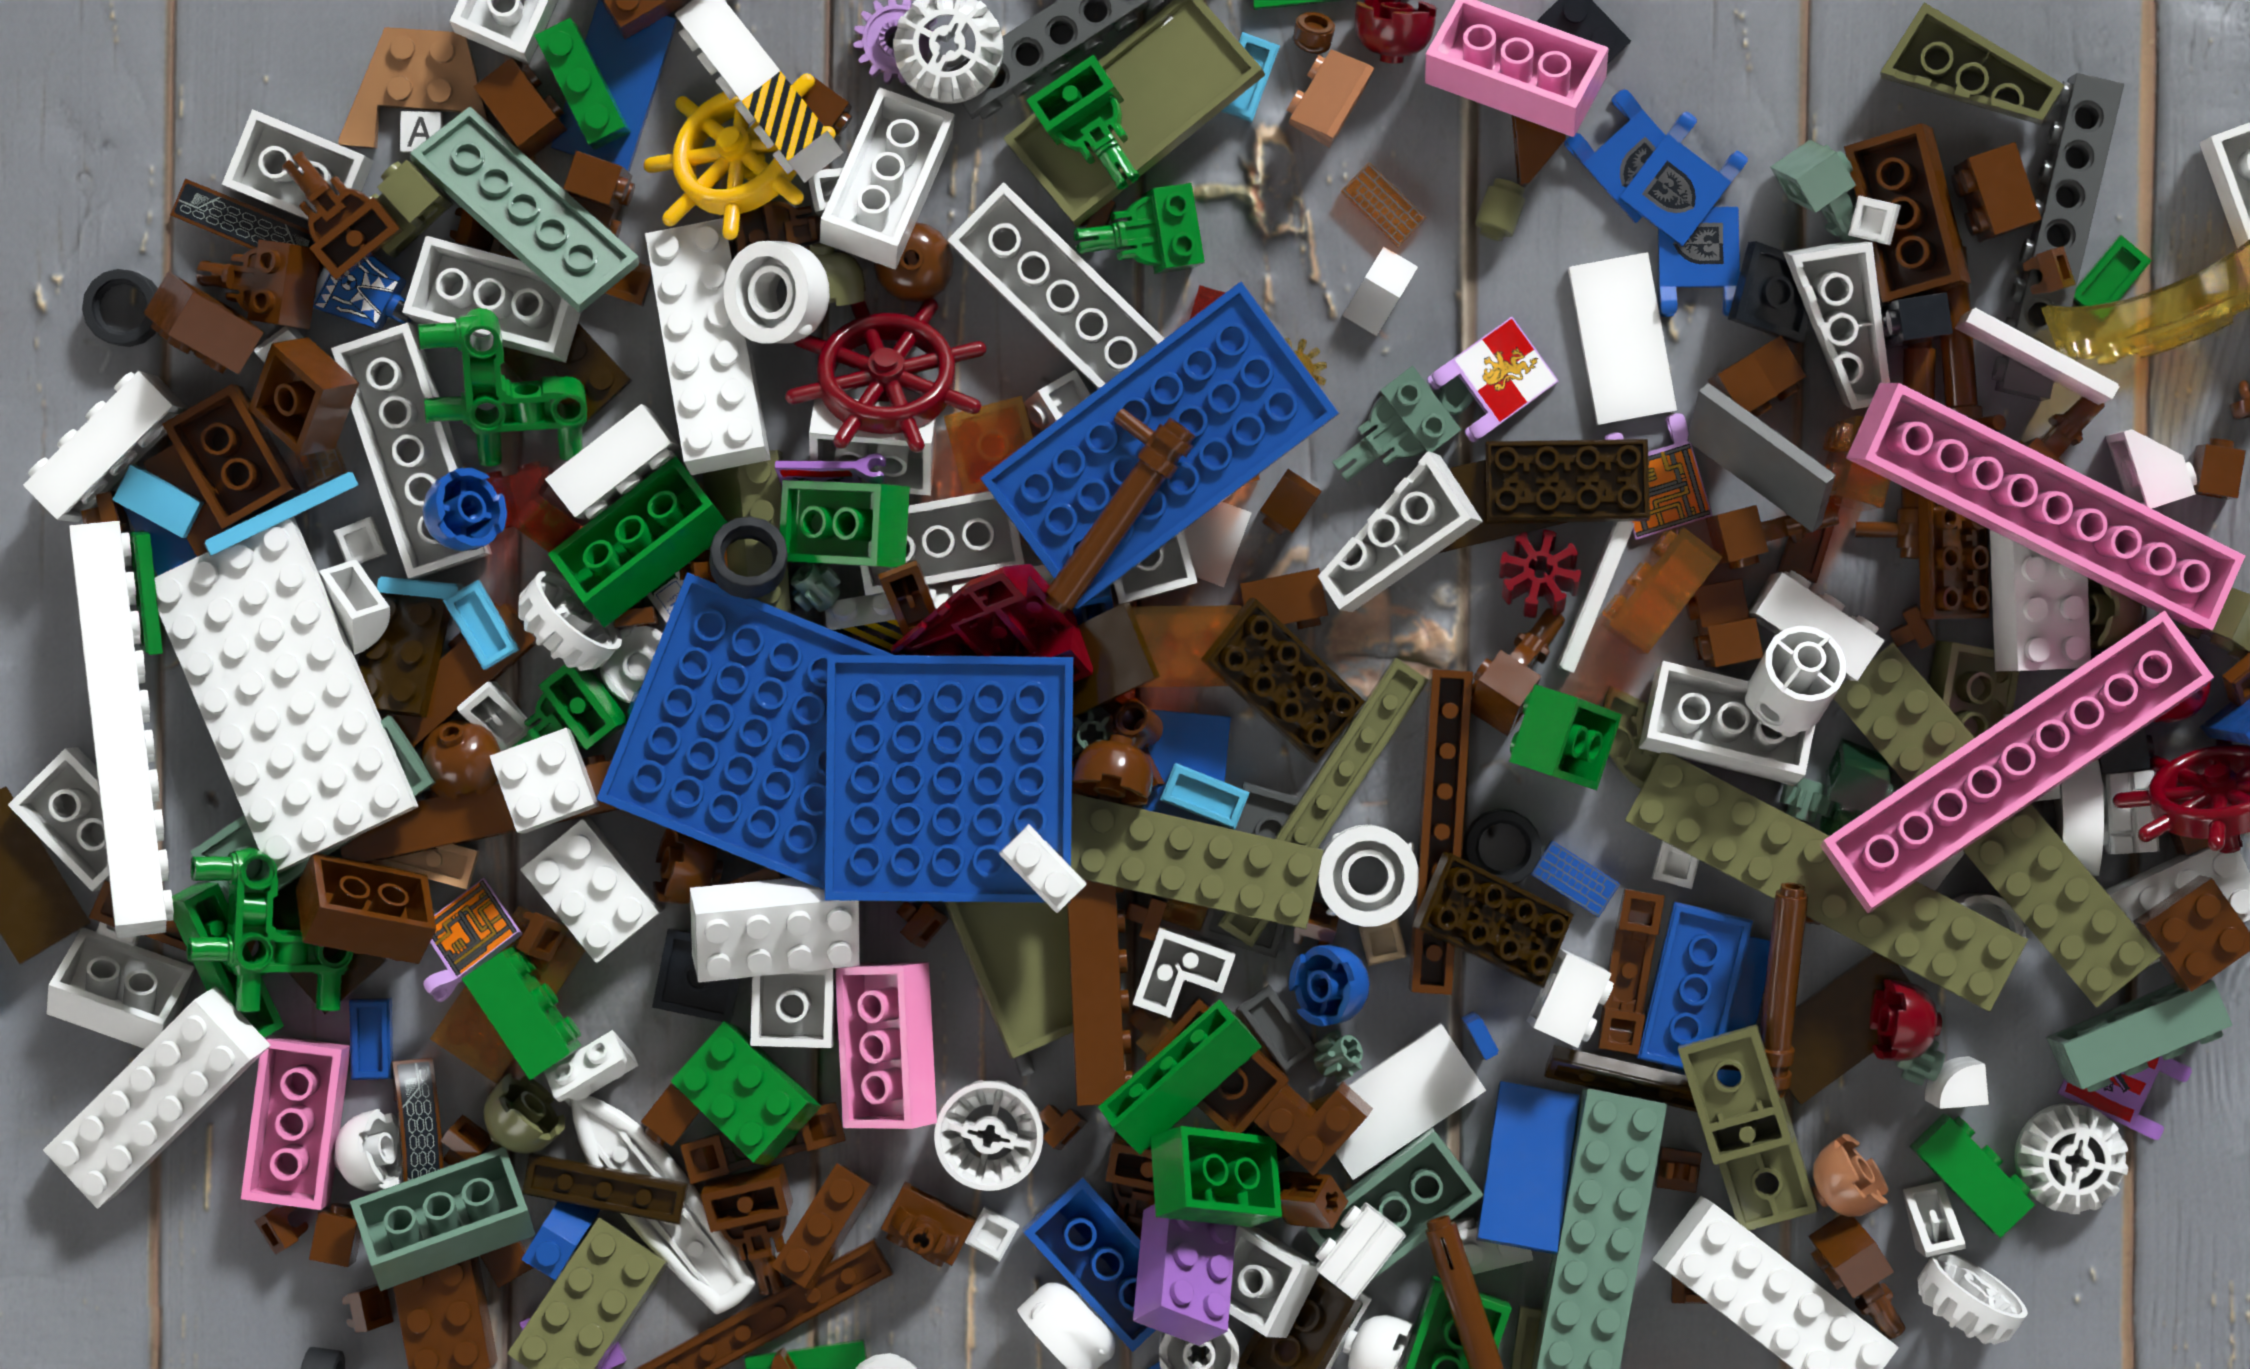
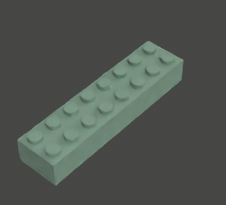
M1588 1088L1582 1089L1575 1125L1558 1252L1551 1256L1531 1369H1620L1667 1104Z

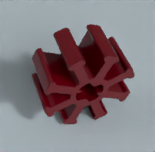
M1543 530L1541 551L1534 550L1527 539V532H1523L1515 537L1513 554L1518 557L1510 556L1507 552L1502 553L1499 578H1511L1510 580H1503L1502 597L1510 605L1513 599L1527 592L1529 597L1525 598L1523 609L1525 617L1533 619L1537 617L1539 597H1545L1552 608V615L1556 616L1565 610L1567 594L1562 593L1561 590L1570 592L1572 596H1576L1578 593L1581 570L1572 571L1576 568L1578 551L1572 543H1569L1566 549L1552 556L1550 553L1555 550L1557 535L1555 531ZM1536 570L1545 571L1543 578L1535 577Z

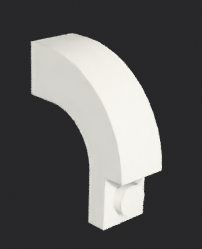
M2097 759L2061 783V798L2054 799L2056 834L2093 877L2099 876L2104 839V796L2101 771Z

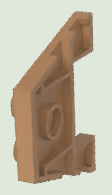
M384 27L340 134L338 145L377 149L381 107L462 113L470 106L490 123L483 99L473 87L479 82L468 38L449 31Z

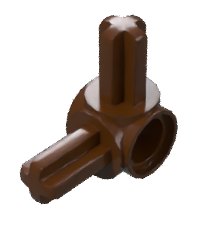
M1122 695L1100 706L1113 717V729L1117 731L1115 735L1131 738L1133 746L1140 750L1143 747L1154 745L1162 736V720L1137 698L1128 699ZM1144 718V723L1142 724V726L1139 729L1134 730L1136 723L1140 719Z

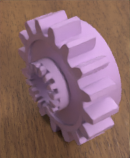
M876 0L873 2L876 10L873 15L865 11L861 13L866 25L855 26L854 31L863 38L854 42L853 46L855 50L865 51L858 61L861 66L869 63L872 64L869 75L872 78L881 72L884 74L885 84L889 85L894 77L899 78L901 85L904 86L906 82L897 67L894 50L888 47L887 40L892 33L896 32L900 17L904 16L911 8L912 1L903 0L902 5H898L896 0H888V6L883 7ZM936 18L931 20L924 28L930 30L937 23ZM921 34L919 50L922 58L928 64L932 55L929 48L930 38Z

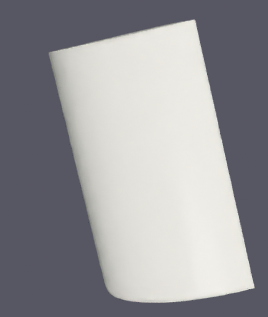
M357 560L320 570L319 576L353 654L356 655L365 651L376 643L385 632L390 619V606Z
M1970 1056L1953 1058L1944 1062L1935 1081L1928 1080L1925 1101L1939 1109L1989 1105L1985 1064Z

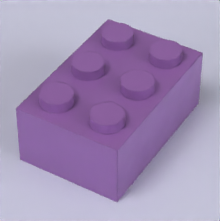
M1155 1204L1143 1210L1133 1321L1198 1346L1228 1332L1236 1226L1156 1217Z

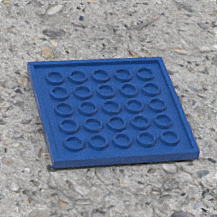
M687 572L596 800L824 890L827 654H893L756 599L731 596L721 589L718 584Z
M827 654L825 900L1046 903L999 853L1030 824L1039 833L1041 838L1071 866L1073 657Z

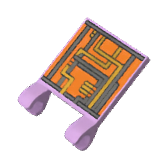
M1671 414L1665 419L1673 444L1648 452L1649 521H1630L1635 523L1632 529L1635 540L1713 516L1692 444L1687 441L1689 432L1683 414ZM1618 432L1607 434L1604 437V440L1624 439L1623 435Z
M485 878L481 879L434 915L436 931L430 943L447 970L427 977L423 983L424 988L429 994H432L436 1001L443 1002L452 994L463 977L490 960L523 935Z

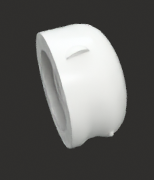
M758 241L741 250L728 268L723 287L726 312L733 326L741 335L761 344H786L806 338L823 321L830 298L827 274L820 260L803 246L784 241ZM781 277L787 286V297L782 308L779 306L776 293Z
M1358 825L1334 834L1332 840L1323 851L1317 879L1321 896L1329 907L1326 913L1330 916L1337 915L1350 924L1363 927L1387 924L1401 916L1411 905L1418 889L1419 867L1413 853L1415 849L1414 843L1407 844L1396 833L1375 825ZM1364 856L1376 857L1386 867L1387 878L1385 884L1379 891L1373 894L1365 895L1358 893L1349 883L1348 873L1351 865L1355 860Z
M1048 1282L1041 1286L1017 1309L1028 1327L1067 1369H1098L1102 1364L1109 1361L1115 1353L1116 1342L1111 1329L1084 1298L1067 1284Z

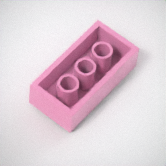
M1456 0L1426 52L1425 83L1574 137L1606 79L1609 48L1477 0Z
M929 962L859 963L860 966L835 968L843 1128L913 1129L936 1124Z
M270 1035L265 1039L271 1046L259 1057L241 1199L322 1210L331 1202L335 1171L333 1155L341 1126L350 1045Z

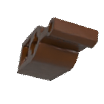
M1294 1171L1279 1173L1282 1218L1286 1224L1333 1229L1349 1202L1333 1177L1328 1174H1315L1313 1176L1311 1173Z

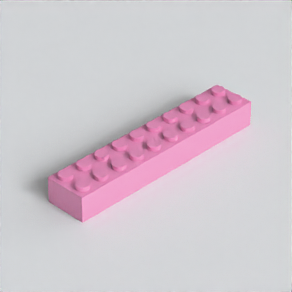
M1879 383L1846 459L2159 613L2166 611L2171 619L2189 628L2213 630L2245 558V555L1900 383Z
M2163 611L1823 840L1820 847L1865 911L1870 913L2207 686L2214 676L2166 611Z

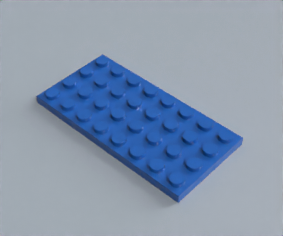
M1239 282L980 479L1053 578H1055L1139 461L1138 454L1145 445L1114 422L1116 414L1124 408L1153 431L1156 430L1160 423L1164 425L1170 417L1196 436L1191 443L1193 448L1187 457L1182 455L1177 462L1179 468L1171 479H1165L1077 602L1075 608L1080 609L1340 413L1243 282Z

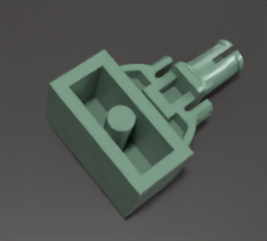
M1809 140L1770 166L1789 200L1815 213L1819 210L1828 221V224L1824 226L1827 232L1834 236H1839L1842 242L1861 239L1848 235L1855 207H1853L1847 191L1856 186L1849 174L1853 171V167L1843 152H1836L1828 145L1823 146Z
M1411 366L1378 392L1381 397L1373 405L1369 420L1357 428L1361 435L1372 427L1376 429L1338 459L1332 461L1335 468L1339 471L1350 461L1355 460L1352 466L1341 473L1346 482H1349L1351 478L1389 449L1393 450L1392 453L1381 461L1386 467L1397 458H1412L1422 453L1425 454L1427 451L1433 452L1462 430L1414 366Z

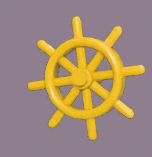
M806 73L801 75L792 86L802 98L814 86L815 79L811 74ZM723 91L711 97L700 106H697L686 96H680L676 99L675 106L677 110L688 119L677 135L673 153L649 157L643 163L644 170L648 173L673 170L677 183L684 191V194L663 214L662 220L666 226L676 225L696 205L709 213L724 215L723 237L727 240H733L739 232L740 214L765 205L779 194L793 205H799L803 202V192L791 183L797 172L793 170L787 174L775 157L770 164L765 161V153L776 152L779 149L776 145L769 149L764 145L753 130L759 125L757 121L749 127L748 122L734 106L740 101L737 95L730 100ZM734 117L733 126L724 128L721 125ZM824 126L834 139L836 136L835 130L830 126ZM709 136L716 141L715 146L702 148ZM713 163L697 179L696 165ZM728 173L727 189H712Z

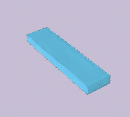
M349 471L205 540L204 546L209 555L212 556L336 497L359 484L353 472L350 473Z

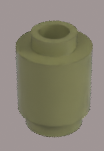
M1500 178L1494 180L1493 186H1488L1475 224L1481 228L1480 234L1495 241H1503L1504 237L1513 236L1526 201L1523 198L1524 187Z

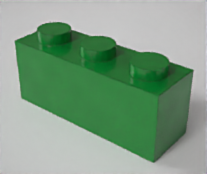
M570 17L534 35L588 145L597 150L631 133L578 25Z
M1943 1113L1909 1147L1993 1234L2001 1238L2035 1205L2027 1197L2031 1189L2015 1173L2009 1178L1999 1168L2004 1161L1987 1144L1981 1149L1971 1139L1975 1131L1960 1116L1953 1120Z

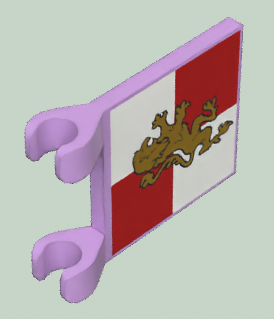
M1510 317L1427 377V382L1431 388L1438 390L1458 375L1486 415L1464 431L1472 443L1559 382L1513 317Z

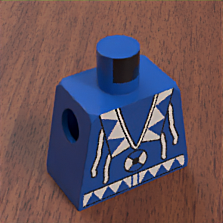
M374 255L341 281L335 280L329 273L313 305L314 308L325 313L377 330L383 328L388 317L401 324L412 321V319L402 313L406 299L400 296L406 285V280Z

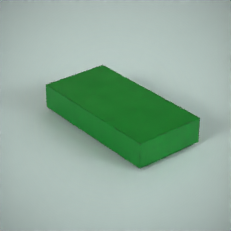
M2122 235L2118 236L2077 284L2073 304L2096 323H2100L2152 260Z

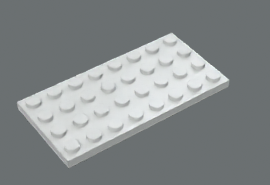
M294 516L212 556L207 552L155 577L159 615L256 844L261 852L273 859L277 867V874L308 860L313 854H321L419 807L387 731L381 724L380 715Z

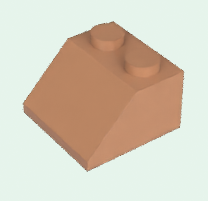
M1332 49L1326 58L1318 55L1307 74L1308 77L1313 79L1305 93L1298 89L1286 110L1292 114L1289 125L1330 148L1369 83L1375 68Z

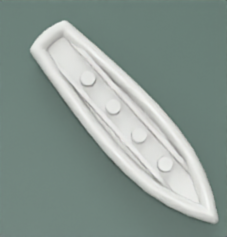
M592 1096L578 1101L570 1098L574 1126L579 1144L588 1164L689 1183L680 1225L620 1214L654 1253L668 1262L667 1266L712 1312L720 1314L739 1304L755 1286V1279L744 1261L739 1260L736 1248L725 1239L721 1231L710 1232L701 1195L695 1186L690 1184L689 1178L662 1145H659L646 1135L645 1129L622 1111Z

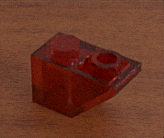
M535 461L517 466L518 473L504 477L501 470L486 473L489 476L486 480L494 487L497 495L502 493L505 498L507 518L504 529L526 524L549 486L545 478L554 472L552 467H542L541 461Z

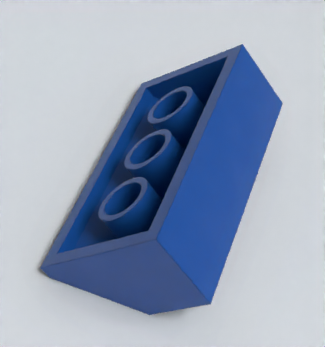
M1082 1177L1051 1201L1022 1228V1231L1133 1352L1156 1331L1153 1328L1133 1321L1141 1240Z

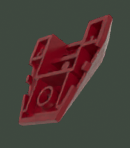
M1031 564L1005 566L970 580L891 647V654L1073 657V682L1093 675V666L1075 614L1069 608L1063 614L1045 601L1048 595L1046 590L1049 584Z

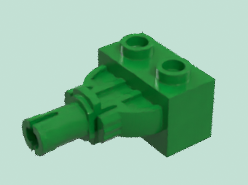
M1094 54L1026 100L1057 146L1063 143L1071 150L1080 152L1087 163L1093 164L1096 160L1088 149L1091 146L1115 182L1117 189L1121 190L1129 186L1120 173V169H1123L1132 184L1138 180L1140 174L1135 170L1112 134L1114 130L1123 143L1128 140V135L1121 126L1122 111L1120 103L1124 99Z
M1192 183L1152 188L1142 194V198L1133 202L1127 210L1112 212L1110 216L1111 222L1127 220L1126 222L1121 221L1111 225L1083 229L1076 228L1074 230V241L1093 239L1076 244L1077 254L1109 249L1132 248L1131 250L1116 253L1117 259L1133 258L1141 264L1153 266L1154 274L1193 269L1205 263Z
M564 664L538 685L543 694L537 702L535 713L526 719L524 724L526 727H530L541 719L542 721L535 727H532L527 732V735L510 748L568 728L572 730L578 748L588 750L600 746L627 724L628 718L592 670L579 671L577 667L569 668Z

